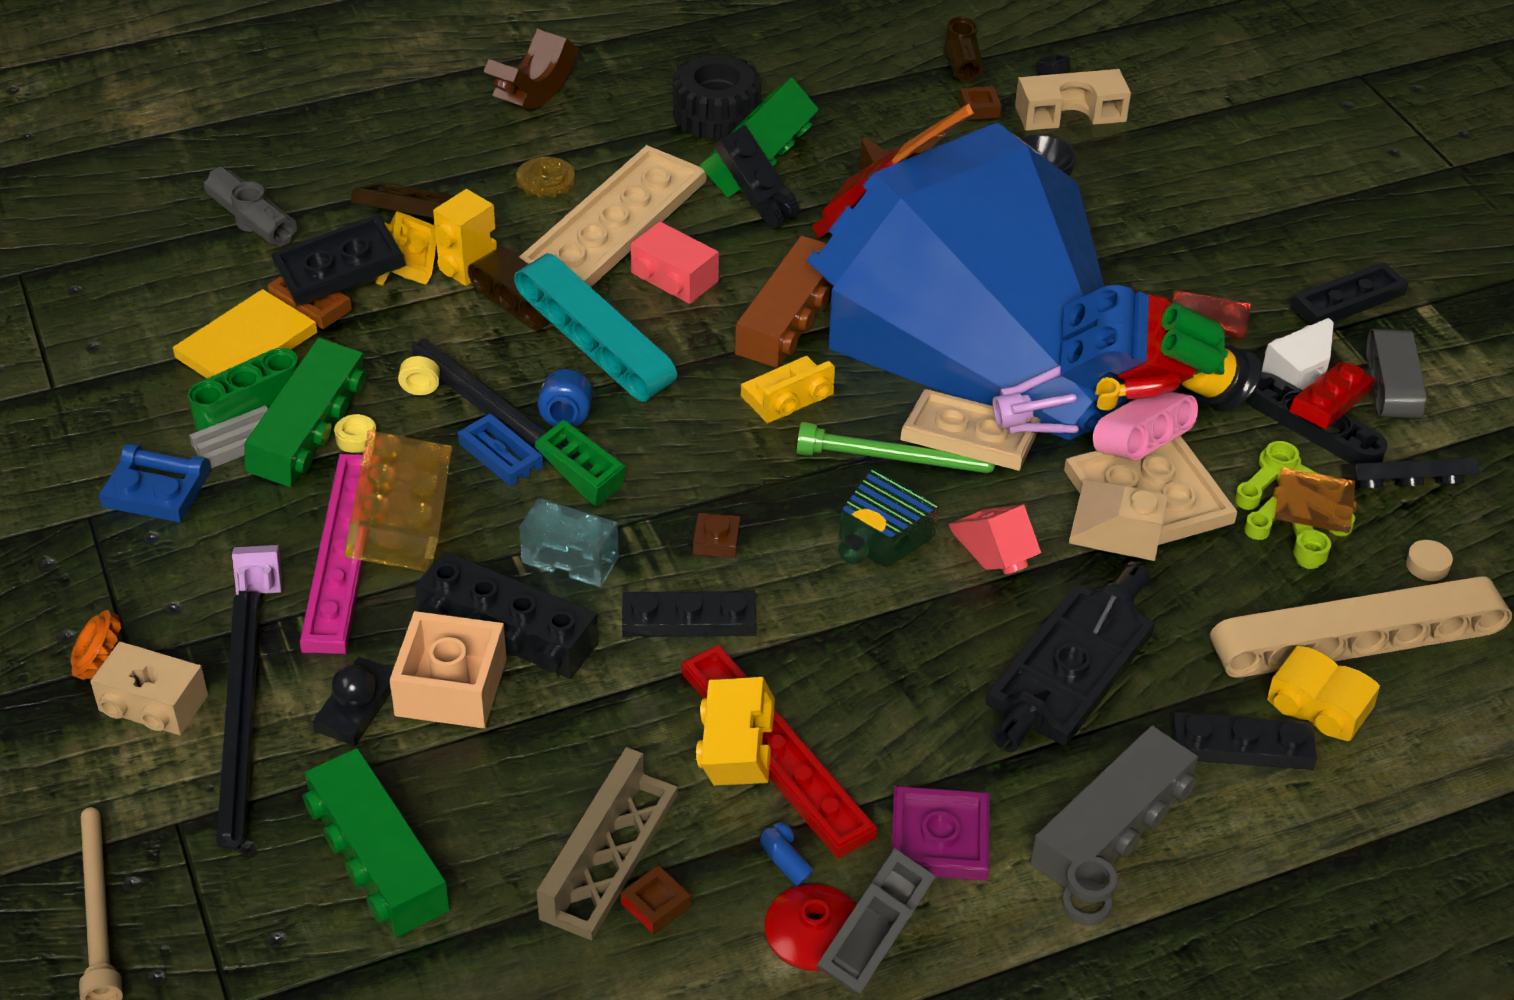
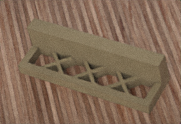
M626 747L537 889L539 920L593 941L678 796V786L644 774L643 753ZM639 790L661 797L657 805L638 811L633 800ZM634 825L638 833L637 839L615 846L612 839L614 831ZM613 861L617 869L615 876L594 883L590 875L593 866ZM590 897L595 906L588 921L566 913L571 903Z

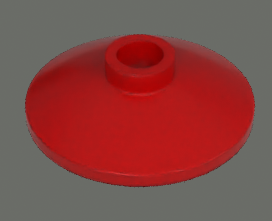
M805 884L790 888L780 894L768 908L764 924L767 943L776 956L785 963L802 970L822 971L816 965L856 907V904L845 893L826 885ZM810 916H817V917H820L821 919L813 920V919H810L809 917H810Z

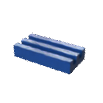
M492 414L486 415L458 432L459 444L510 487L517 483L518 476H521L523 479L530 476L531 468L536 471L543 468L542 455ZM486 429L490 434H492L497 439L493 440L489 435H487L484 432V430ZM506 447H508L512 452H514V453H515L517 456H519L522 460L519 461L516 457H514L511 453H509V452L506 450Z

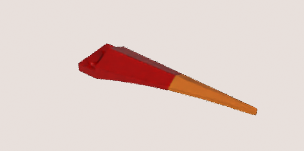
M968 103L847 179L824 208V211H822L824 218L812 225L817 238L831 234L829 232L830 228L846 207L854 208L867 191L863 185L872 173L930 150L949 131L974 114L971 105Z

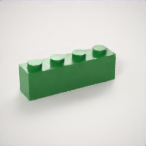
M791 77L773 90L732 132L746 125L771 165L774 166L778 162L774 156L778 154L780 157L796 143L792 137H800L813 125L809 120L819 109ZM716 149L699 164L727 198L741 190Z
M318 337L244 442L245 472L290 488L301 473L306 474L308 472L315 451L319 446L324 447L326 445L333 424L337 419L341 420L344 418L348 410L349 400L354 393L359 394L364 387L367 372L363 370L362 352Z
M358 748L305 771L308 792L302 794L306 809L314 821L319 818L322 819L325 827H323L324 835L331 850L335 854L341 851L347 859L345 861V868L349 878L357 889L362 886L369 894L367 896L368 906L379 924L386 921L397 938L450 911L446 881Z

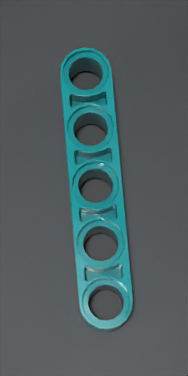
M546 253L515 273L514 282L523 298L635 399L641 402L648 401L675 382L677 371L671 359L556 256Z

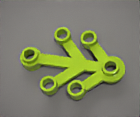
M1284 441L1272 442L1260 454L1259 465L1261 469L1248 482L1238 485L1235 503L1242 509L1253 510L1260 505L1262 491L1275 479H1277L1280 489L1258 512H1252L1247 516L1244 531L1252 539H1266L1270 534L1273 521L1287 508L1297 537L1293 553L1298 564L1307 569L1318 568L1328 559L1331 540L1326 534L1313 530L1307 510L1327 520L1328 530L1337 536H1347L1352 532L1355 515L1348 509L1336 507L1341 502L1344 492V486L1340 481L1326 478L1303 466L1299 451L1294 445ZM1296 480L1316 489V496L1299 487Z

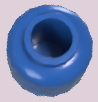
M563 369L548 375L542 384L537 403L541 417L553 427L563 419L573 427L579 426L589 415L593 398L592 386L587 378L578 371Z

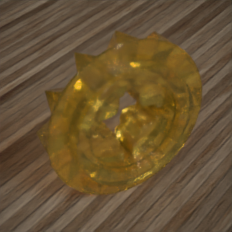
M538 157L528 160L518 168L516 173L518 188L524 189L526 195L529 196L537 194L540 199L548 195L556 198L557 193H568L569 187L575 184L573 167L568 162L555 157Z

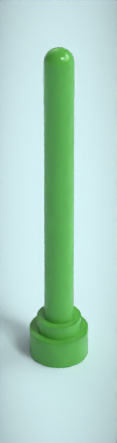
M801 422L796 451V454L813 456V453L822 454V450L981 473H990L995 468V464L951 452L826 434L825 429L817 428L818 424Z

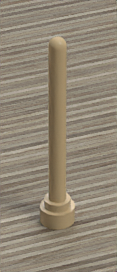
M89 807L81 813L89 967L79 980L80 1000H122V977L110 965L101 815L96 808Z

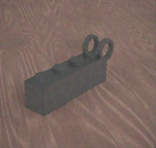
M1154 726L1147 729L1035 836L1031 865L1065 889L1062 898V908L1065 914L1078 924L1092 926L1100 924L1108 918L1112 907L1111 896L1116 890L1118 880L1116 870L1111 864L1119 856L1126 858L1137 846L1141 834L1148 827L1151 829L1157 828L1166 817L1169 806L1176 800L1184 801L1191 794L1197 783V778L1193 775L1198 756ZM1107 876L1109 884L1105 887L1101 882ZM1074 895L1086 902H1103L1104 907L1099 912L1093 914L1083 913L1072 905L1070 898Z

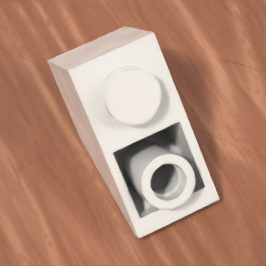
M1327 318L1269 343L1265 351L1261 372L1274 374L1301 390L1306 389L1327 372L1331 355L1334 322Z

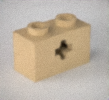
M120 641L90 680L99 711L112 718H124L144 724L154 731L164 730L180 736L208 696L201 665Z

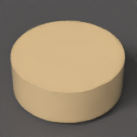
M1420 540L1411 545L1406 558V566L1419 579L1439 581L1448 575L1453 556L1450 550L1439 542Z

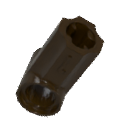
M959 16L948 21L944 55L950 60L954 77H957L961 83H973L975 79L983 75L984 71L976 39L978 25L970 18Z

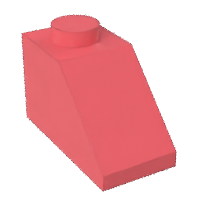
M1024 504L983 509L949 523L951 532L985 570L1002 569L1004 574H1010L1028 566L1026 559L1041 553Z

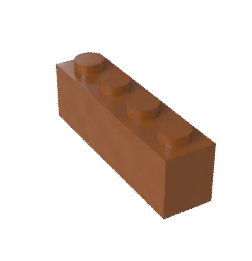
M800 236L736 323V355L778 368L787 355L794 353L799 337L803 332L810 330L816 313L819 309L826 307L834 287L807 262L808 257L813 251L822 250L827 243Z

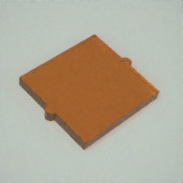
M1282 467L1279 486L1274 489L1273 497L1277 499L1274 519L1349 533L1352 513L1357 508V503L1353 501L1355 481Z

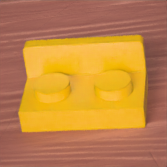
M396 211L391 223L384 222L401 250L406 266L391 272L405 279L427 285L432 276L436 251L435 225ZM390 272L377 276L375 283L383 286Z
M804 356L742 383L741 397L768 424L833 395L835 366L830 361L817 366L808 356Z

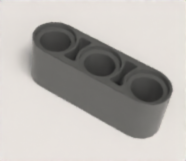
M1371 328L1366 343V359L1369 375L1375 378L1372 390L1377 415L1389 418L1421 419L1425 409L1426 391L1413 332L1409 330Z

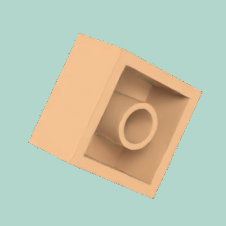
M414 611L390 677L394 715L397 717L485 729L507 660L504 623Z

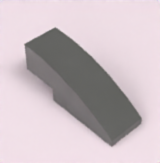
M894 848L816 967L859 996L936 876Z

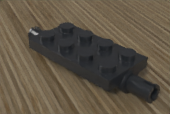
M1129 562L1113 583H1109L1094 591L1076 584L987 693L986 705L1006 715L991 733L994 743L999 748H1002L1010 738L1011 741L1006 746L1005 751H1016L1031 729L1065 747L1068 745L1153 634L1155 622L1140 615L1134 605L1135 597L1150 581V574L1144 566L1141 565L1132 576L1131 573L1137 567V563Z

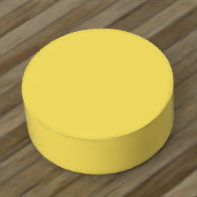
M414 356L402 362L398 381L406 392L413 395H428L437 389L440 369L433 360L423 356Z
M360 414L349 415L339 420L335 425L336 444L345 452L360 453L367 451L377 441L375 422L368 416Z

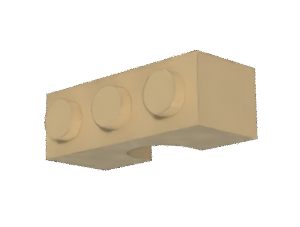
M1120 69L1018 77L1015 108L1025 131L1059 128L1061 112L1065 110H1077L1089 116L1093 125L1126 122L1131 92Z

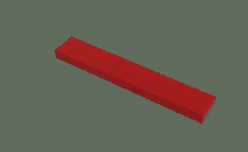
M720 645L681 663L682 675L702 698H707L709 680L748 678ZM774 709L772 732L763 733L762 745H769L771 748L769 779L836 859L876 839L877 827Z

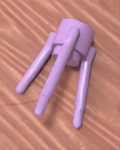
M1061 366L1055 367L1014 387L1000 389L1001 396L993 398L994 417L999 429L1007 428L1009 434L1018 432L1077 433L1079 431L1076 425L1026 422V420L1033 418L1034 410L1072 403L1077 400L1075 394L1031 401L1029 395H1021V393L1060 376Z

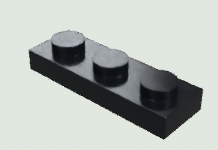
M1385 262L1295 294L1291 307L1310 325L1327 318L1335 322L1404 296L1408 282Z
M1477 457L1342 464L1343 480H1357L1358 488L1383 487V479L1398 478V486L1424 485L1423 477L1438 476V484L1464 483V475L1479 474V462Z
M755 591L623 592L622 637L756 636Z
M1174 712L1171 722L1172 739L1198 756L1197 761L1314 770L1317 753L1313 722Z

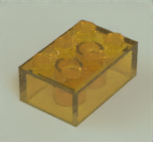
M371 430L367 431L344 557L428 571L433 563L439 537L452 446Z

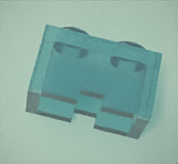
M538 498L519 526L522 563L550 572H554L556 568L569 571V578L601 587L619 558L618 524L606 518Z

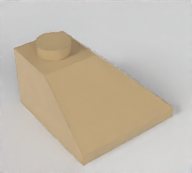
M1084 479L1069 544L1155 561L1168 495Z

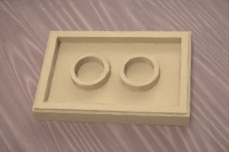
M924 389L902 427L900 440L1020 471L1038 432L1009 434L1007 428L999 429L997 426L993 406ZM1034 416L1032 419L1026 420L1029 423H1040L1041 419Z

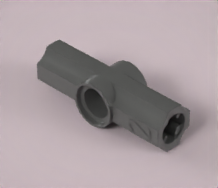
M221 166L210 171L208 179L204 182L205 193L235 216L236 226L239 229L248 232L254 231L268 243L276 244L279 248L291 242L293 234L297 231L296 221L266 198L264 187L261 184L252 181L245 182L231 170H225Z

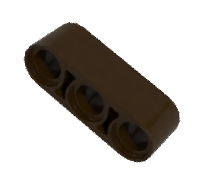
M499 247L468 266V276L475 289L529 328L539 331L551 323L525 300L517 290L514 275L517 271L528 265L527 262L504 247Z

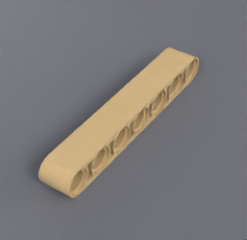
M1474 577L1233 617L1223 620L1212 629L1210 641L1226 673L1231 677L1241 678L1278 671L1296 646L1315 649L1335 662L1491 635L1504 629L1512 619V613L1490 578Z

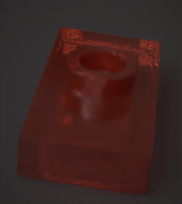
M1174 290L1172 304L1178 303L1220 323L1227 336L1245 339L1251 304Z

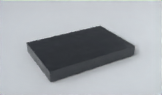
M379 214L271 254L273 263L296 307L406 266L401 250Z

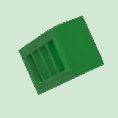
M564 419L535 441V448L595 507H598L623 485L626 466ZM567 439L569 444L562 450H559L557 446ZM576 452H579L580 455L574 460L570 458ZM591 464L593 467L590 468L588 471L584 469L586 466Z

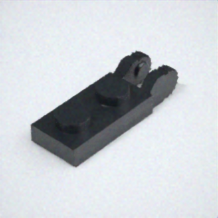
M746 125L714 144V148L753 208L756 207L768 226L774 229L778 228L784 223V215L789 217V219L798 215L800 210L798 201L795 200L792 192L784 189L785 185Z

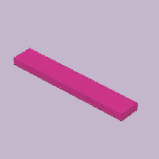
M339 454L300 638L302 653L347 654L382 471L381 455Z

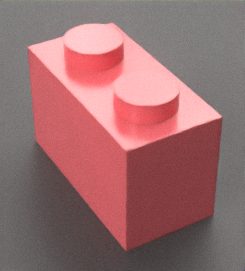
M658 222L630 243L631 273L689 304L719 281V251L662 222Z

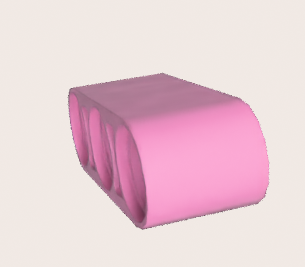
M1176 392L1135 399L1098 421L1093 433L1094 447L1100 453L1139 460L1193 427L1198 415L1197 401L1191 395Z

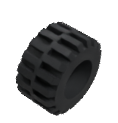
M720 54L698 56L697 59L685 61V64L680 65L677 68V72L673 75V117H675V123L677 126H681V130L686 133H692V136L697 138L703 137L706 140L723 139L761 103L760 73L756 72V68L753 65L747 64V61L743 59H736L735 56H722Z

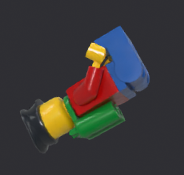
M1108 285L1064 305L1062 338L1067 339V341L1062 343L1060 376L1090 389L1096 387L1095 394L1100 395L1097 407L1101 410L1115 408L1118 398L1121 396H1126L1127 400L1155 397L1175 391L1181 383L1190 390V394L1195 397L1197 402L1212 404L1216 411L1224 412L1241 405L1253 394L1261 378V364L1256 355L1250 350L1237 349L1232 345H1225V330H1223L1220 323L1178 303L1171 304L1165 297L1147 295L1141 291L1134 293L1131 288L1123 285ZM1076 317L1082 320L1077 326H1075ZM1074 353L1080 355L1079 359L1073 363ZM1108 372L1117 374L1119 378L1125 379V384H1119L1113 378H1103V375Z

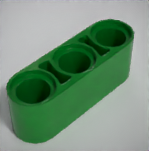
M287 348L272 349L193 385L188 391V399L195 429L197 431L206 429L265 405L269 408L299 366L296 353Z

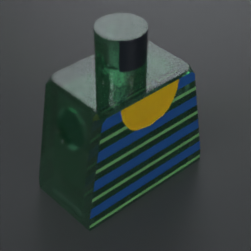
M873 469L842 509L839 538L842 543L838 546V552L844 561L852 565L857 564L866 556L882 566H891L936 535L939 505Z

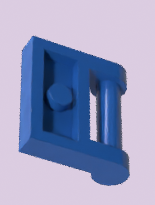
M127 443L122 450L121 461L99 494L101 506L103 508L181 523L208 477L210 470L209 459L200 456H193L191 459L161 454L143 450L141 445ZM146 467L186 476L184 479L138 471V469Z

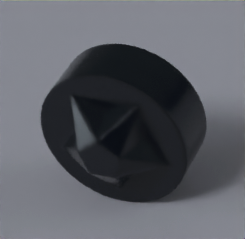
M1056 54L1038 59L1036 61L1037 76L1070 72V58L1067 55Z

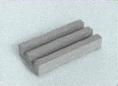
M265 405L190 434L191 446L198 456L209 459L210 469L245 455L244 442L268 408Z

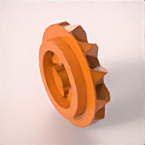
M105 610L88 621L78 636L71 653L70 663L73 676L81 680L93 678L112 652L114 645L118 642L117 635L121 630L119 615Z

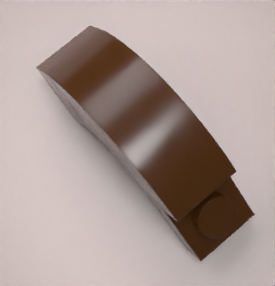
M537 29L525 58L516 68L488 59L483 72L494 80L493 86L496 88L492 96L528 109H536L543 106L564 84L575 62L579 48L567 38Z

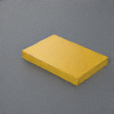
M262 289L173 346V352L176 359L205 378H209L276 348L292 350L316 334L317 326L314 320Z

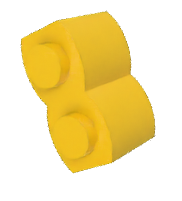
M1296 646L1272 678L1267 700L1284 715L1313 722V725L1327 736L1351 741L1373 710L1380 685L1361 671L1346 666H1338L1328 656L1315 649Z

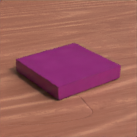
M894 786L891 853L894 848L936 877L987 881L989 874V793Z

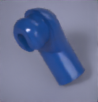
M778 822L772 828H766L763 831L760 839L761 846L773 863L798 887L814 872V869L791 845L794 841L792 829L787 824Z

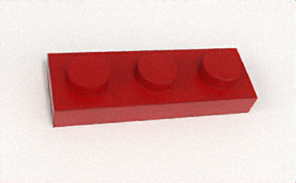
M1339 362L1294 398L1289 411L1327 429L1370 393L1375 378L1365 374V371L1355 364Z

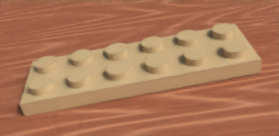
M646 145L521 254L519 258L530 264L546 253L553 254L587 285L592 287L631 251L630 243L658 222H663L707 181V174L697 165Z

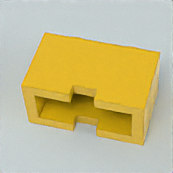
M465 189L435 208L433 214L439 270L446 276L467 286L471 283L467 272L468 266L497 249V242L490 238V232L495 229L494 204Z
M763 677L709 680L707 698H703L700 705L704 734L703 740L697 742L696 759L699 768L705 771L714 786L768 783L771 748L769 745H762L763 733L772 732L775 698Z

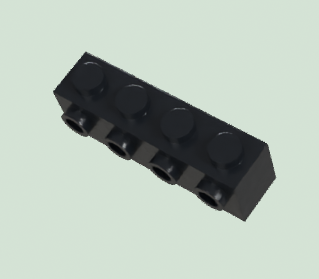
M447 551L441 554L415 584L419 612L504 623L506 654L534 663L550 673L555 672L572 679L599 644L597 613Z

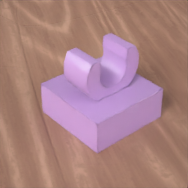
M279 545L234 547L232 560L236 595L239 594V590L246 591L247 588L249 591H257L259 594L281 592L283 583Z

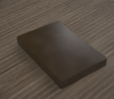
M378 182L352 189L351 203L434 218L433 210L456 195Z

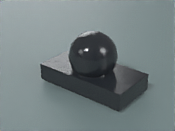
M357 657L353 664L342 667L334 674L331 696L312 721L314 732L356 746L391 694L390 677L394 668L361 657Z

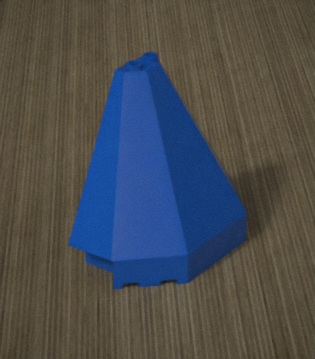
M998 122L872 173L863 185L867 191L854 208L846 207L829 230L833 235L822 250L813 251L807 259V262L834 286L831 296L828 349L948 395L993 406V398L1001 396L1000 389L1014 387L1055 367L1061 366L1062 343L1067 341V339L1062 338L1064 305L1104 287L1078 183ZM1076 317L1075 326H1077L1082 320ZM1074 353L1073 361L1076 362L1080 355ZM1108 372L1103 375V378H1113L1119 384H1125V379L1119 378L1117 374ZM1058 376L1021 393V395H1029L1031 401L1069 394L1076 395L1077 400L1075 402L1033 411V416L1041 419L1040 423L1078 426L1079 431L1077 433H1051L1067 440L1093 431L1102 417L1133 401V399L1127 400L1126 396H1121L1118 398L1115 408L1101 410L1097 407L1100 395L1095 394L1096 387L1090 389L1062 376Z

